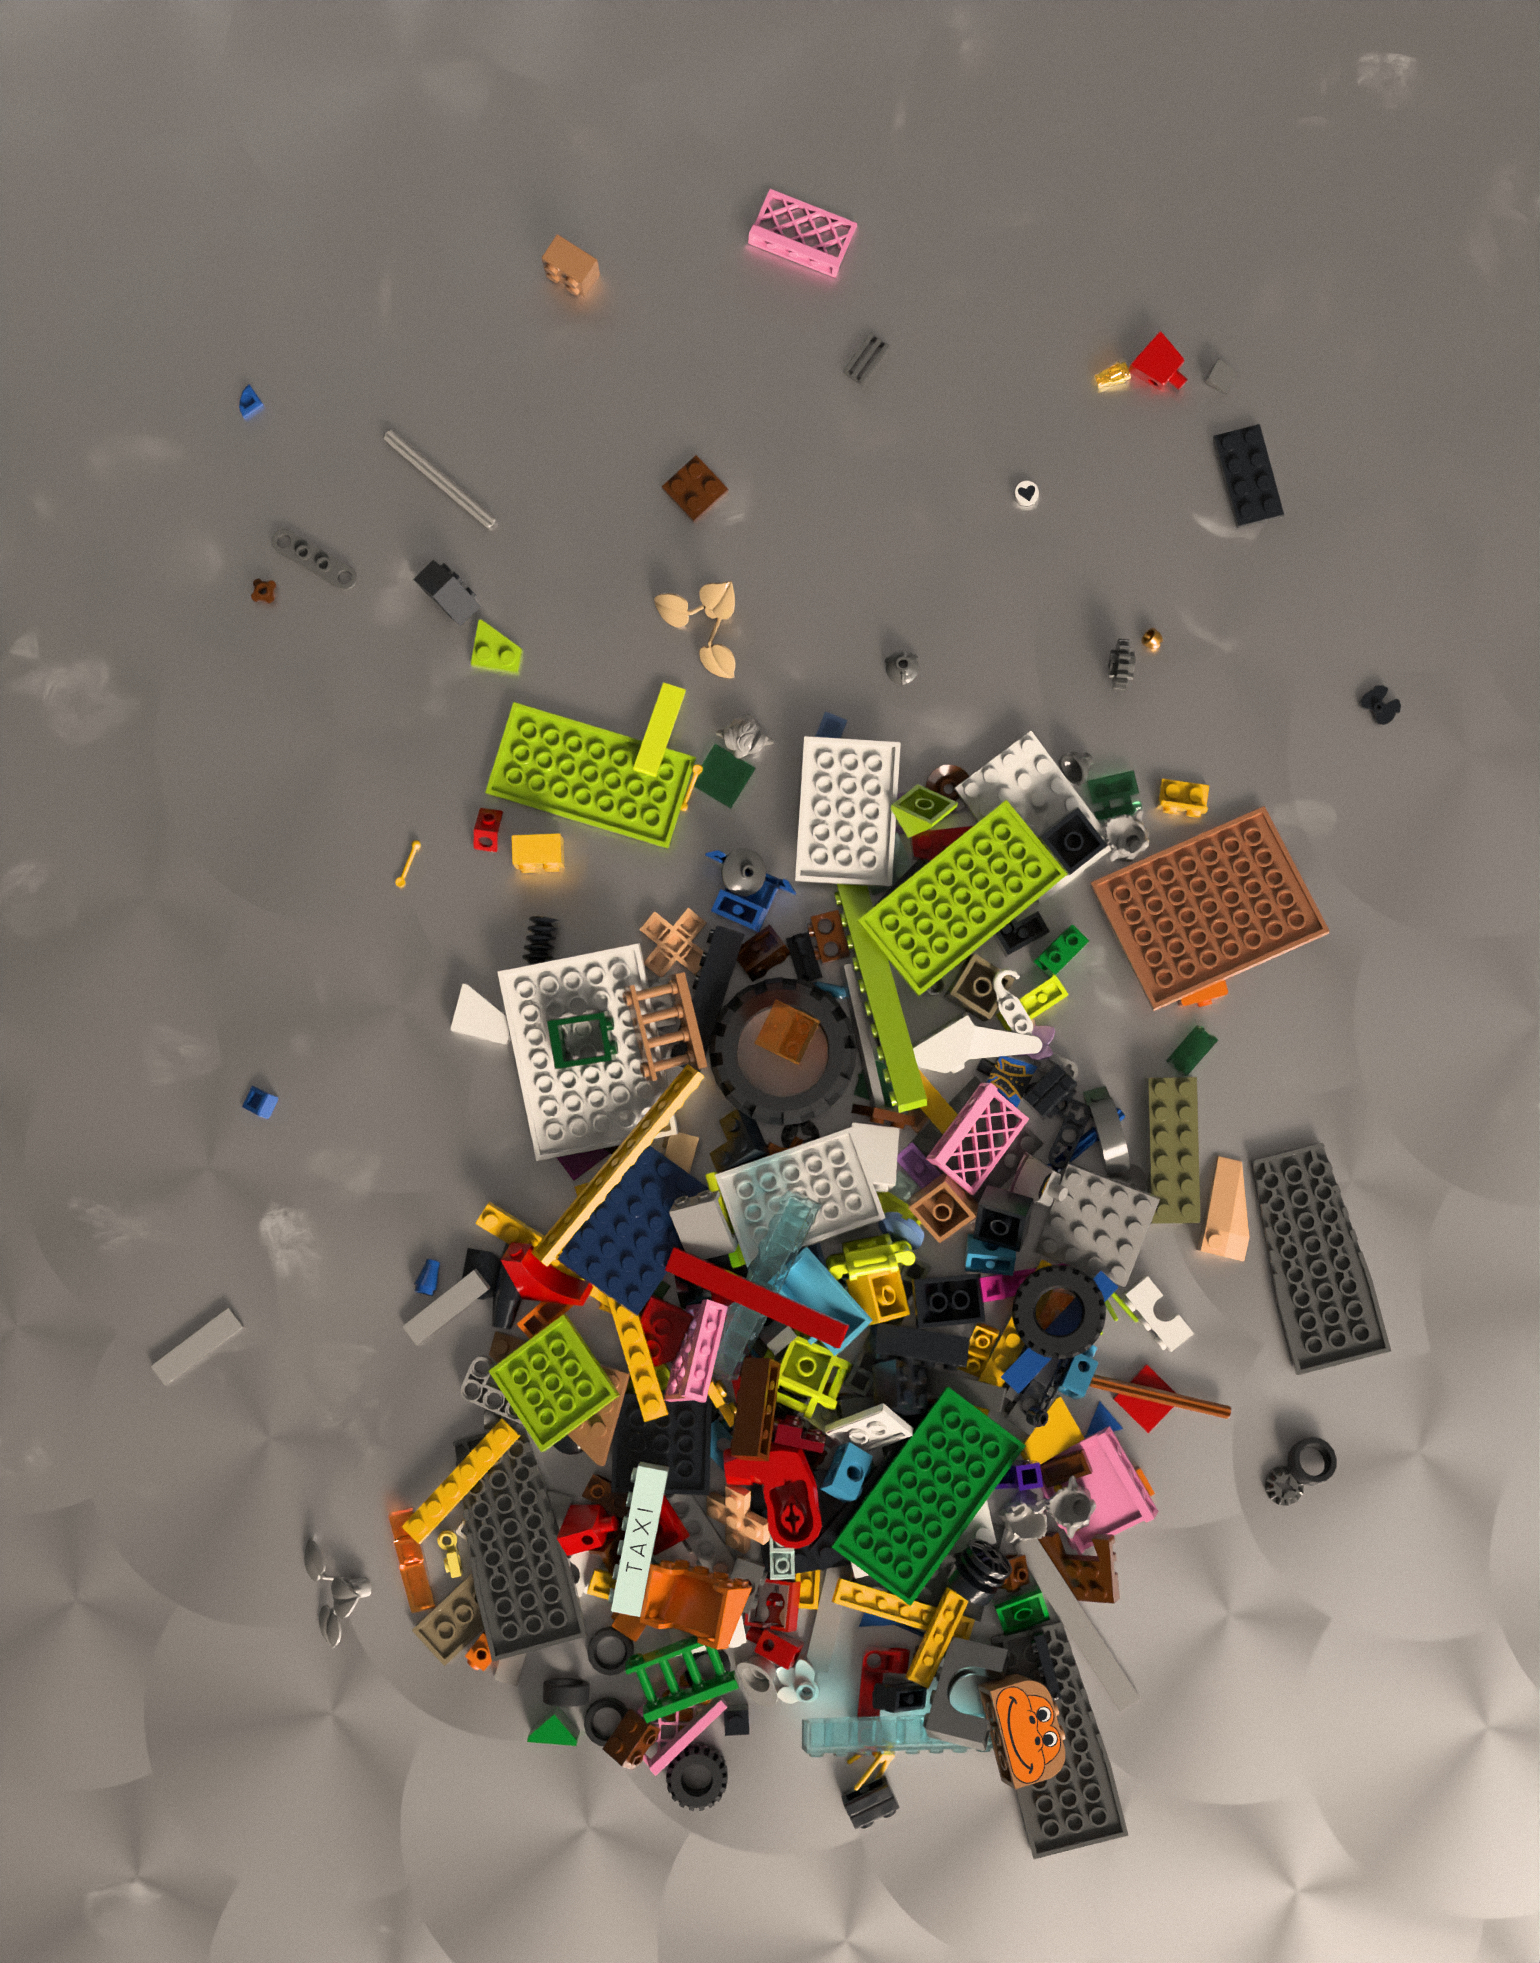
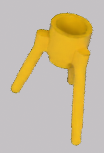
M881 1737L879 1741L877 1740L873 1745L863 1748L847 1760V1764L850 1765L871 1749H874L871 1754L876 1759L854 1786L855 1790L861 1787L879 1762L883 1764L874 1780L882 1777L890 1761L895 1757L893 1753L897 1749L885 1738Z

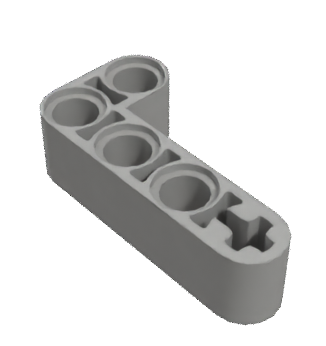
M485 1355L474 1359L461 1385L462 1397L469 1402L522 1424L518 1416L512 1413L511 1405L500 1388L488 1383L491 1377L489 1370L494 1367L493 1360ZM482 1360L488 1364L487 1373L477 1371L476 1364L478 1361ZM469 1383H475L478 1386L479 1392L477 1395L472 1396L468 1394L466 1387ZM490 1393L500 1395L501 1403L499 1405H492L489 1402Z

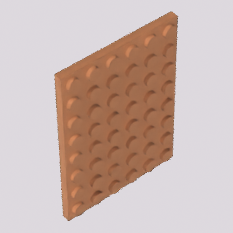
M1265 806L1099 878L1090 884L1153 1011L1327 935L1330 931Z

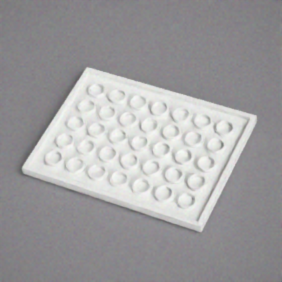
M640 943L498 971L536 1161L621 1145L669 1087L666 1069L656 1072L657 1080L646 1081V1077L642 1076L640 1071L642 1060L629 1007L625 1006L622 993L625 992L624 986L634 985L636 991L649 988ZM651 998L638 1001L641 1015L654 1012ZM608 1011L609 1016H613L615 1029L611 1031L613 1040H617L619 1053L615 1054L616 1059L555 1069L547 1021L556 1018ZM599 1019L562 1025L568 1060L605 1055ZM656 1022L644 1025L647 1039L659 1036ZM661 1046L650 1048L653 1063L664 1060ZM675 1113L669 1119L667 1125L654 1138L678 1134Z

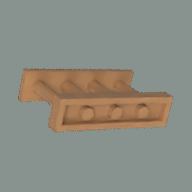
M685 972L669 975L670 981H668V984L636 991L634 985L624 986L625 992L622 993L625 1006L629 1007L642 1060L640 1071L642 1076L646 1077V1081L657 1080L656 1072L685 1064L691 1065L694 1069L708 1067ZM668 993L674 995L676 1001L674 1007L641 1015L638 1001ZM672 1017L680 1018L682 1026L680 1031L647 1039L645 1024ZM680 1040L686 1042L688 1051L684 1055L653 1063L650 1048Z

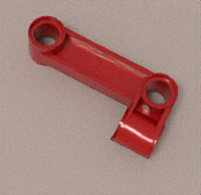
M870 1646L863 1652L855 1729L856 1739L862 1746H871L878 1738L880 1710L873 1708L872 1705L875 1683L883 1682L884 1673L907 1674L910 1650ZM878 1654L881 1659L878 1664L871 1665L867 1662L868 1656ZM864 1728H870L873 1730V1735L869 1738H863L860 1736V1731Z

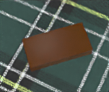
M1084 1449L1040 1464L1041 1474L1047 1488L1069 1481L1070 1476H1074L1077 1479L1093 1472Z

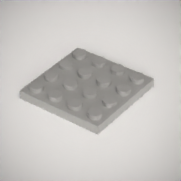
M1069 1162L1060 1184L1068 1189V1194L1063 1201L1054 1200L1035 1252L1095 1276L1102 1271L1115 1284L1126 1288L1160 1197Z

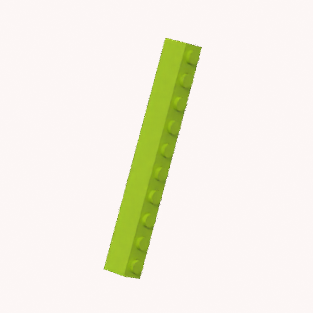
M837 884L838 891L834 892L837 906L842 905L844 912L840 914L843 928L848 927L850 935L846 936L849 950L854 949L856 957L852 958L855 972L860 971L862 979L858 980L861 994L866 993L868 1001L864 1002L867 1016L872 1015L874 1021L873 1024H870L873 1038L879 1039L880 1046H877L876 1049L879 1060L885 1061L886 1069H882L886 1084L891 1083L893 1090L889 1092L892 1106L897 1105L899 1113L927 1106V1097L889 961L857 922V920L873 908L868 886Z

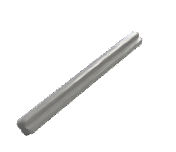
M389 429L385 433L383 438L390 446L486 528L489 529L495 524L496 519L492 514L395 431Z

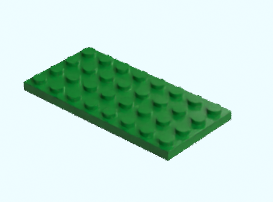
M946 1386L914 1430L913 1436H910L834 1540L831 1547L911 1606L1026 1445Z

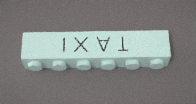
M640 1462L638 1468L633 1467L631 1482L635 1483L633 1492L628 1493L626 1506L630 1507L629 1517L624 1516L622 1531H626L624 1541H619L617 1555H621L620 1565L615 1564L612 1578L617 1581L615 1589H610L608 1603L612 1604V1612L638 1617L641 1615L669 1467Z

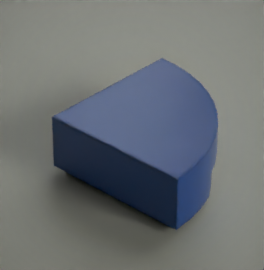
M250 384L244 388L240 398L239 409L244 419L264 406Z

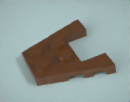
M1056 1531L1045 1532V1537L1042 1536L1041 1539H1038L1077 1601L1114 1604L1120 1599L1118 1573L1114 1570V1562L1117 1561L1116 1553L1113 1552L1114 1535L1096 1534L1091 1538L1097 1556L1066 1554L1060 1535Z

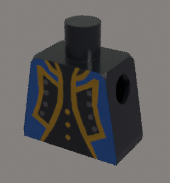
M998 1056L995 1063L981 1058L976 1070L987 1075L985 1083H992L998 1088L997 1091L1017 1108L1037 1066L1007 1056Z

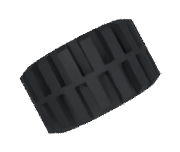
M695 1743V1746H690L689 1744L669 1763L666 1775L668 1792L672 1794L674 1802L678 1801L679 1806L682 1808L688 1806L691 1811H694V1808H699V1811H703L706 1806L711 1808L716 1801L719 1802L721 1800L722 1794L726 1791L728 1769L723 1756L720 1757L718 1750L710 1749V1745L707 1744L705 1746H700V1743ZM694 1764L705 1766L712 1775L709 1785L702 1789H693L686 1785L683 1780V1772L687 1767Z

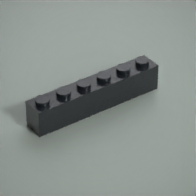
M719 925L716 926L715 930L711 929L706 942L710 944L709 951L702 954L699 966L703 967L701 976H695L692 989L696 991L691 1000L705 1058L710 1045V1035L714 1030L715 1020L720 1014L745 936L743 933ZM680 1040L679 1044L674 1043L670 1057L684 1055L688 1051L686 1042Z

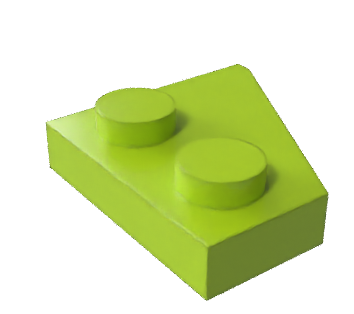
M479 619L471 666L519 673L523 650L486 622Z

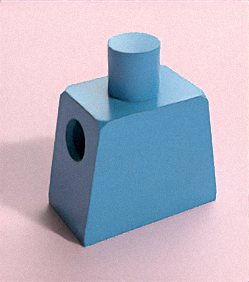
M1092 1345L1085 1352L1073 1357L1059 1385L1058 1392L1074 1400L1085 1396L1098 1366V1362L1093 1359L1097 1350L1096 1346ZM1078 1363L1082 1365L1083 1372L1079 1370Z

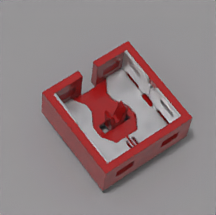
M766 1578L764 1586L759 1585L756 1592L757 1595H760L756 1609L751 1608L749 1614L745 1613L744 1625L758 1628L770 1627L771 1630L783 1632L796 1631L801 1581L770 1580V1578ZM749 1580L748 1585L752 1586V1583Z

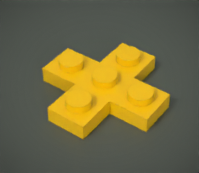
M712 1376L708 1395L716 1408H719L729 1427L734 1425V1416L737 1413V1408L733 1402L728 1403L726 1400L728 1390L722 1380H716Z

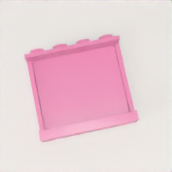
M1110 1426L1051 1458L1054 1459L1084 1449L1093 1470L1092 1474L1075 1479L1079 1486L1090 1491L1091 1499L1096 1503V1509L1090 1516L1089 1525L1081 1528L1079 1531H1075L1073 1538L1067 1537L1070 1547L1076 1550L1078 1555H1082L1085 1549L1094 1546L1091 1538L1096 1534L1116 1535L1142 1521L1147 1523L1153 1520L1159 1512ZM1042 1477L1043 1487H1041L1043 1498L1050 1499L1056 1493L1054 1486L1047 1488ZM1069 1481L1061 1483L1063 1488L1068 1486ZM1058 1524V1526L1061 1529H1064L1067 1534L1066 1527L1062 1526L1061 1524Z

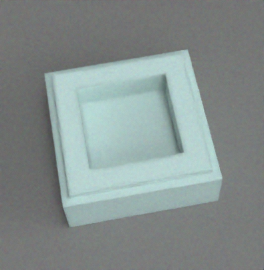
M898 1171L895 1186L891 1190L888 1189V1192L907 1203L918 1187V1184L901 1171Z

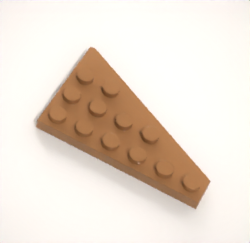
M495 1331L489 1356L498 1364L528 1340ZM600 1364L620 1396L567 1435L597 1465L605 1466L630 1373Z

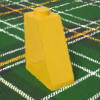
M1059 1394L1047 1410L1049 1418L1046 1425L1035 1427L1031 1435L1027 1434L1023 1439L1022 1443L1026 1445L1020 1453L1023 1460H1034L1042 1464L1085 1439Z

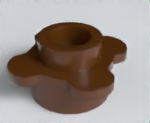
M259 578L253 581L254 592L251 594L252 600L254 602L260 600L268 604L274 602L276 583L273 580L266 582Z

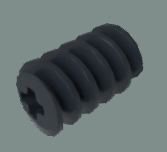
M543 916L529 917V921L535 925L528 926L527 930L532 932L533 935L526 936V940L532 944L524 945V949L530 952V954H524L522 958L528 961V964L543 963L545 960L553 958L551 954L547 953V950L555 949V946L551 945L549 941L556 940L557 937L550 933L551 931L558 930V927L552 923L560 920Z

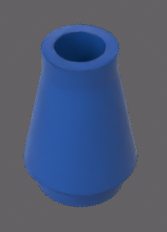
M426 1259L425 1265L414 1283L416 1285L415 1292L433 1296L434 1291H437L440 1262Z

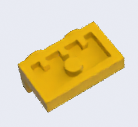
M1162 778L1157 808H1162V812L1168 814H1177V811L1186 812V816L1200 818L1201 814L1204 815L1208 810L1206 805L1209 785Z

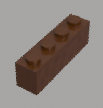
M744 1357L743 1365L740 1369L741 1382L740 1389L737 1392L738 1405L737 1413L734 1416L735 1428L730 1448L731 1456L741 1460L769 1461L781 1363L771 1358Z

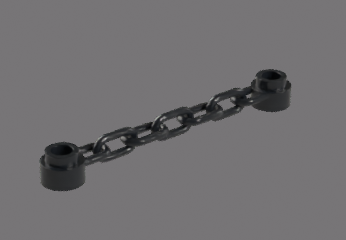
M1073 1357L1066 1358L1068 1361L1065 1368L1061 1366L1064 1359L1059 1360L1051 1382L1046 1387L1039 1406H1032L1027 1412L1026 1421L1028 1424L1035 1427L1046 1425L1049 1418L1047 1410L1059 1389V1385ZM1058 1373H1060L1058 1380L1055 1381ZM1052 1387L1054 1388V1391L1050 1397L1047 1394L1050 1388ZM1044 1402H1045V1403H1047V1404H1046L1045 1408L1043 1409L1042 1406H1043V1404H1044Z

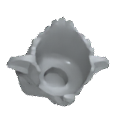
M749 713L731 722L726 729H720L715 732L716 735L724 739L727 748L733 750V756L738 759L748 754H756L763 746L775 743L772 738L765 735L762 726Z
M1137 810L1133 817L1122 815L1113 818L1109 817L1107 821H1104L1103 828L1105 829L1104 833L1106 834L1107 844L1112 850L1109 856L1111 862L1114 860L1131 862L1139 852L1144 851L1149 846V831L1142 822L1143 810Z
M1070 1476L1067 1487L1058 1490L1054 1496L1047 1499L1045 1504L1047 1512L1050 1513L1054 1520L1066 1527L1067 1536L1070 1539L1073 1538L1077 1529L1089 1525L1090 1516L1096 1509V1503L1091 1499L1090 1491L1079 1486L1074 1476Z
M1028 1489L1019 1491L1015 1499L1007 1503L1005 1509H1002L998 1514L1003 1522V1526L1008 1530L1007 1536L1004 1539L1007 1543H1012L1017 1538L1027 1541L1032 1538L1041 1539L1042 1536L1045 1537V1532H1047V1515L1044 1510L1046 1509L1047 1498L1037 1501V1494Z

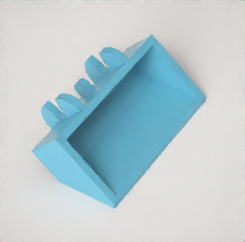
M807 1247L769 1281V1284L778 1293L849 1324L841 1348H836L822 1342L834 1356L844 1350L873 1321ZM813 1337L808 1340L810 1345L818 1341V1339Z

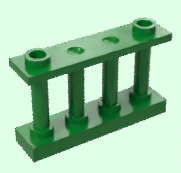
M695 1635L643 1655L641 1653L634 1654L625 1661L626 1674L636 1672L647 1699L646 1704L643 1705V1716L646 1723L738 1689L739 1683L735 1670L731 1672L725 1671L718 1650L705 1646L716 1676L707 1681L702 1680L691 1650L704 1645L697 1643L698 1638L701 1637ZM680 1654L683 1656L693 1681V1685L684 1690L679 1688L668 1659ZM657 1663L660 1665L670 1690L669 1695L663 1698L656 1697L645 1670L646 1667Z

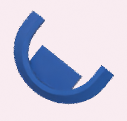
M719 850L705 854V856L723 864L727 856ZM746 868L745 875L748 877L750 871L749 868ZM766 873L762 887L750 896L735 895L726 887L725 890L720 889L711 912L759 933L778 889L792 895H796V891L788 880H782Z

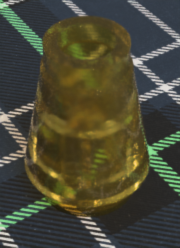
M1118 361L1095 375L1099 389L1127 384L1126 381L1132 379L1126 361L1121 363Z

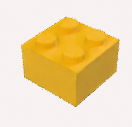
M561 834L512 835L513 865L521 873H534L536 868H543L545 872H559V868L565 867L563 837Z
M888 1270L859 1276L856 1280H846L851 1297L873 1320L869 1325L910 1315L900 1270L895 1272Z

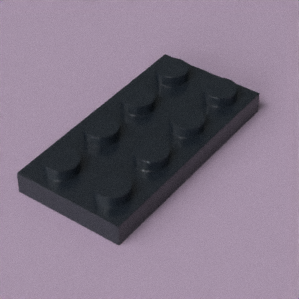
M1260 424L1214 435L1213 441L1236 527L1241 528L1283 517L1284 511Z

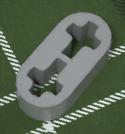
M1055 1053L1048 1058L1050 1062L1057 1063L1061 1067L1070 1065V1070L1073 1071V1075L1070 1076L1073 1079L1077 1077L1078 1067L1071 1060ZM1033 1061L1034 1065L1037 1066V1070L1046 1074L1052 1068L1049 1065L1042 1068L1040 1061Z

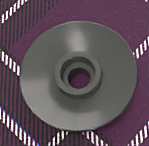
M739 848L730 852L724 859L721 876L724 885L731 893L738 896H750L762 887L766 877V867L763 859L757 852L748 848ZM746 868H749L750 871L748 877L745 875Z

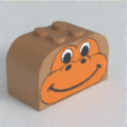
M1019 1674L1008 1675L1004 1680L995 1679L978 1684L977 1687L985 1718L989 1719L992 1727L990 1738L1001 1781L1014 1789H1018L1054 1777L1061 1770L1065 1761V1747L1063 1743L1065 1733L1062 1726L1058 1724V1706L1055 1701H1052L1047 1688L1041 1683Z

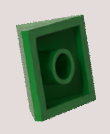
M1038 1584L992 1600L1004 1635L1051 1620Z
M556 1706L532 1726L527 1742L577 1746L580 1730L560 1706Z

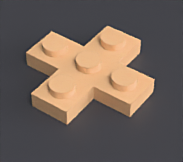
M688 908L675 925L672 926L654 911L640 928L642 933L657 944V947L644 961V965L661 978L678 961L696 976L702 968L699 964L704 951L692 941L705 927L707 922Z
M739 1485L725 1486V1497L715 1492L707 1495V1516L725 1525L726 1545L745 1554L750 1550L751 1539L762 1545L770 1540L768 1520L751 1511V1491Z

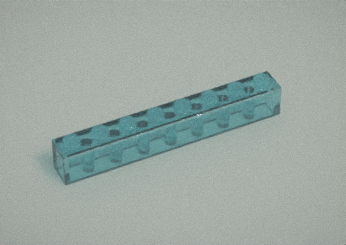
M788 1190L780 1199V1208L777 1214L770 1220V1229L766 1237L760 1241L758 1246L759 1252L756 1258L750 1262L747 1269L746 1279L777 1293L780 1292L821 1207L820 1203L798 1191ZM734 1302L729 1306L726 1313L727 1318L724 1322L713 1369L715 1374L726 1380L738 1379L743 1359L749 1356L767 1319V1316Z
M983 1713V1714H968V1715H973V1716L985 1718V1714H984V1713ZM925 1715L802 1719V1749L810 1757H823L824 1753H833L834 1756L844 1757L848 1756V1752H857V1755L870 1756L872 1752L879 1751L883 1755H895L896 1751H905L906 1754H919L920 1750H929V1753L940 1754L943 1753L944 1749H952L955 1753H965L967 1749L973 1748L929 1738L925 1728H923ZM990 1736L987 1743L986 1751L976 1749V1751H991V1748H993Z

